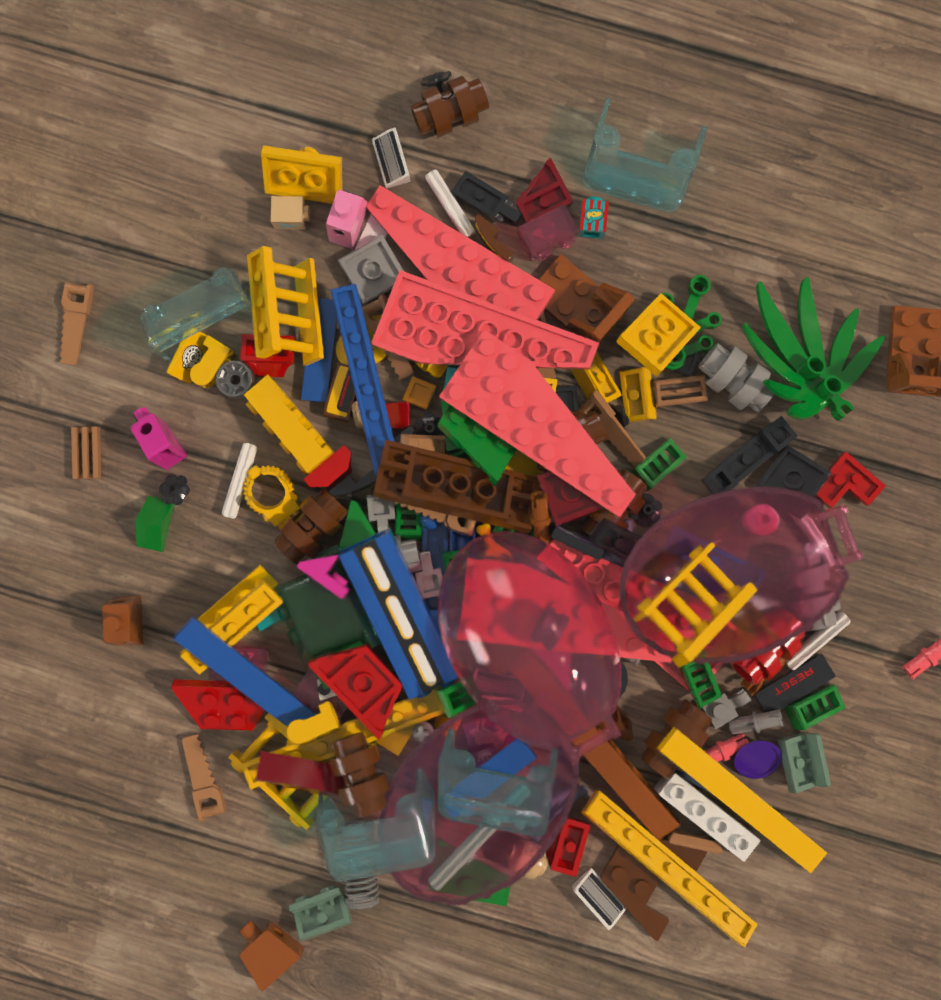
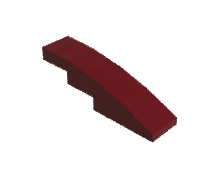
M261 751L255 781L279 784L286 788L306 790L313 794L340 798L338 788L345 785L342 775L333 776L330 764Z

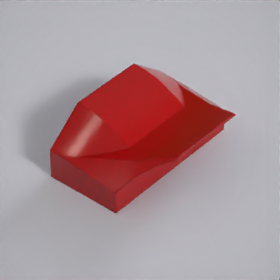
M241 334L240 360L252 369L255 376L265 377L269 375L270 377L283 378L288 367L294 363L295 351L281 349L280 352L268 358L256 357L254 335ZM280 335V337L283 338V339H289V340H294V341H295V337H294V336H282V335Z
M343 445L306 476L304 481L309 487L333 489L352 473V452Z
M564 816L557 820L551 829L545 833L541 846L545 849L550 870L574 877L577 876L591 826L589 822Z

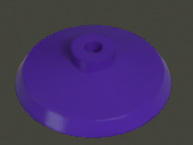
M761 740L752 741L745 744L737 752L734 765L736 770L747 778H764L773 774L779 768L782 762V754L780 749L773 743Z

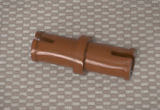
M536 491L530 495L532 504L530 521L534 525V542L537 545L543 546L551 543L549 524L552 518L551 513L548 512L547 493L544 492L542 497V491Z

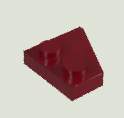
M551 158L547 159L541 171L533 178L529 187L516 201V207L521 213L527 228L573 205L574 201Z

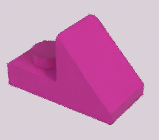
M339 555L299 562L296 566L341 599L345 598L351 590L346 586L348 581L336 572L333 575L329 574L339 560Z

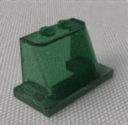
M339 545L326 549L314 559L339 555L341 551ZM340 558L329 574L333 575L336 572L348 581L346 586L351 590L343 599L307 574L272 588L283 600V603L276 608L281 621H285L289 630L287 632L288 639L292 646H296L302 663L347 643L359 640L369 648L381 644Z

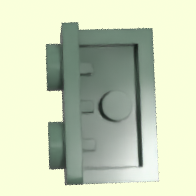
M800 732L778 740L789 792L799 793L815 786H831L823 743L819 733Z
M329 886L320 890L319 895L299 897L295 900L294 904L288 906L289 912L294 914L300 941L309 940L353 923L350 910L345 903V891L335 886Z

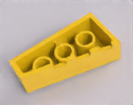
M266 375L244 394L248 400L246 406L255 416L258 413L265 420L262 423L271 435L276 434L281 440L279 445L288 455L292 453L297 460L296 465L305 475L310 474L335 453L269 375Z

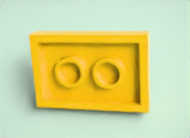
M263 145L261 159L265 194L303 196L304 200L333 204L337 191H343L342 157L319 154L311 147L301 148L300 151Z
M660 294L620 335L616 342L657 377L701 327L663 294Z

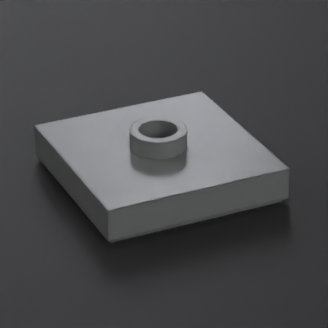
M383 235L338 260L351 285H357L359 297L364 306L378 299L380 295H385L392 291L399 270L403 271Z

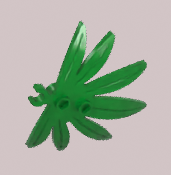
M805 277L801 281L798 295V324L805 351L763 283L759 281L756 285V294L762 320L774 347L784 362L751 330L746 322L742 325V329L751 347L763 363L778 377L796 388L765 379L763 384L782 399L802 402L794 404L787 409V415L793 419L805 420L811 418L827 405L831 409L832 417L836 421H840L845 417V414L854 409L849 401L843 400L840 397V394L847 390L865 371L881 347L885 336L878 337L861 349L842 371L853 342L859 315V309H854L842 323L833 340L827 367L809 277Z

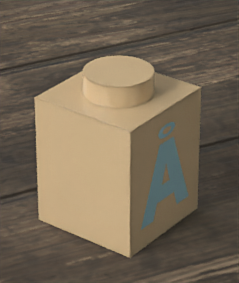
M271 196V223L275 229L306 230V221H310L311 213L310 206L306 205L303 196Z

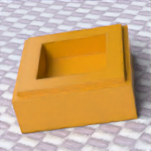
M412 376L402 400L427 411L436 390V385Z

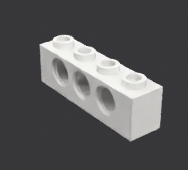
M676 772L668 779L662 776L655 785L654 789L662 798L743 862L746 861L759 844L760 840L749 829Z

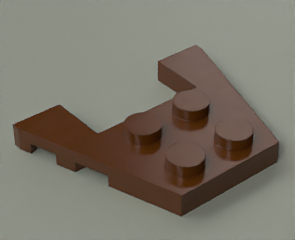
M666 839L660 841L695 871L698 870L708 852L670 844ZM617 844L600 875V879L652 938L658 941L669 919L646 904L660 879Z

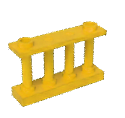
M262 246L248 254L247 261L256 357L265 359L284 349L301 352L303 365L306 366L323 359L314 259L308 258L293 267L274 262L272 248ZM274 273L295 278L296 291L276 287ZM276 298L297 302L298 316L279 313ZM279 324L299 327L301 342L281 338Z
M713 542L705 547L698 545L688 555L691 560L652 599L649 596L637 606L639 612L633 617L638 622L649 616L677 646L675 649L678 653L671 660L678 667L690 663L758 590L751 582L742 587L738 584L735 586L712 562L707 554L716 546ZM698 563L727 592L726 596L729 599L724 604L722 602L719 603L690 573ZM681 581L711 610L709 613L712 617L708 621L705 619L702 621L675 593L673 589ZM664 598L694 628L693 632L695 635L691 639H685L656 609V606Z
M260 564L203 613L198 620L229 645L233 646L283 603L282 598L273 590L278 585V582ZM183 649L180 652V656L199 675L209 667L187 649Z
M270 713L264 717L269 721L267 723L268 727L242 754L236 749L228 757L232 761L231 765L239 773H243L241 764L253 759L275 733L283 734L288 739L286 741L287 745L293 743L287 735L288 727ZM329 759L322 762L329 764ZM273 783L259 786L290 815L289 819L294 825L299 828L303 827L305 830L314 821L309 814L326 796L313 794L300 808L290 798V795L296 789L283 787L281 790Z

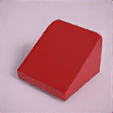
M410 402L385 403L391 429H407L410 426Z

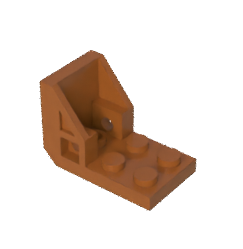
M562 254L539 279L555 289V294L544 310L571 333L599 342V344L625 315L635 300L627 291L604 282L598 286Z
M893 306L891 308L886 386L889 393L941 397V309Z

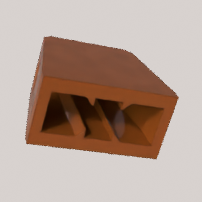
M141 595L113 597L102 606L104 643L113 646L143 645Z
M249 920L239 930L240 934L247 940V943L239 953L240 958L261 992L291 967L303 953L304 947L272 921L260 930L252 920Z

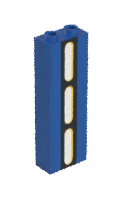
M385 529L342 549L339 557L409 699L415 697L418 699L429 695L432 689L453 684L456 678H459L458 668L391 529Z

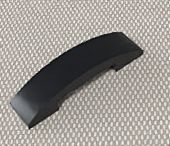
M780 416L723 460L701 481L718 501L735 488L741 480L772 455L783 449L798 435L785 419Z
M410 425L395 437L394 441L400 443L401 434L415 435L414 428ZM374 469L358 482L352 476H347L331 489L329 493L334 497H341L360 492L374 485L376 481Z

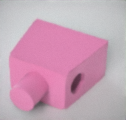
M342 190L337 191L326 222L329 242L352 250L354 249L367 212L366 206L368 202L364 198Z

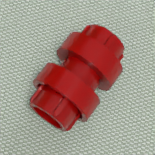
M778 610L774 615L765 614L754 625L756 636L745 634L734 645L736 653L731 657L730 664L737 674L750 684H758L762 679L771 680L782 669L779 659L791 660L802 648L800 640L805 636V628L795 616L785 610Z

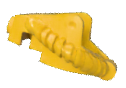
M255 465L247 471L249 477H246L244 482V499L247 500L246 503L250 505V509L258 512L257 514L259 515L263 514L264 521L271 522L274 526H280L289 515L294 517L301 512L297 502L298 496L293 492V483L290 482L291 479L287 473H284L278 467H270V465L262 466L261 468ZM261 474L276 476L285 489L283 499L273 506H265L259 503L252 493V485L255 478Z

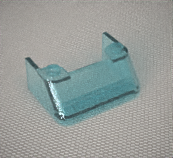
M606 98L583 173L584 184L591 190L662 211L672 212L677 210L683 202L696 168L708 127L702 126L694 141L692 150L687 148L676 150L672 154L668 165L618 150L621 142L619 131L615 127L604 124L611 102L610 98Z
M220 268L213 273L211 278L158 306L151 305L145 308L140 316V322L146 341L154 354L170 363L173 356L168 349L169 347L246 306L252 312L251 295L243 280L234 269Z
M449 729L438 761V810L440 814L447 819L535 837L544 835L548 826L556 779L558 749H552L549 766H533L529 770L528 777L476 768L475 758L466 750L455 749V730Z
M422 768L416 769V793L405 795L398 800L395 806L394 817L344 826V817L331 797L326 795L318 796L316 826L326 867L332 878L336 881H347L423 867L433 860L435 856L434 790Z

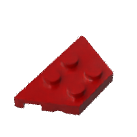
M366 644L311 659L308 662V666L379 740L383 735L388 717L392 713L393 705L402 688L401 681Z
M174 679L171 685V689L200 729L253 731L265 710L228 681Z

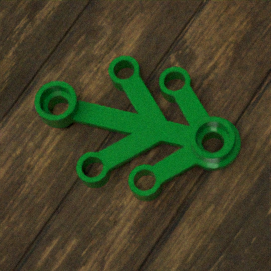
M696 275L688 283L687 288L690 295L684 313L691 319H693L700 298L705 296L711 287L710 280L704 275ZM694 285L700 286L701 292L696 291ZM662 293L668 300L674 303V298L671 294ZM711 312L705 318L696 321L695 323L701 327L696 333L707 328L710 330L716 329L722 322L721 315L717 312ZM710 317L715 318L716 321H717V324H712V323L709 321V318H710ZM703 335L697 342L684 346L675 356L676 361H670L665 368L677 370L684 365L686 357L699 351L702 353L708 352L713 347V339L708 335ZM701 340H705L708 343L707 348L701 345Z

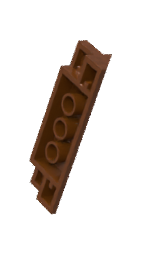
M385 440L375 476L376 481L372 497L529 533L532 527L530 515L532 514L530 495L533 492L539 491L540 484L536 476L505 469L496 486H494L488 480L489 476L481 468L478 469L471 460Z

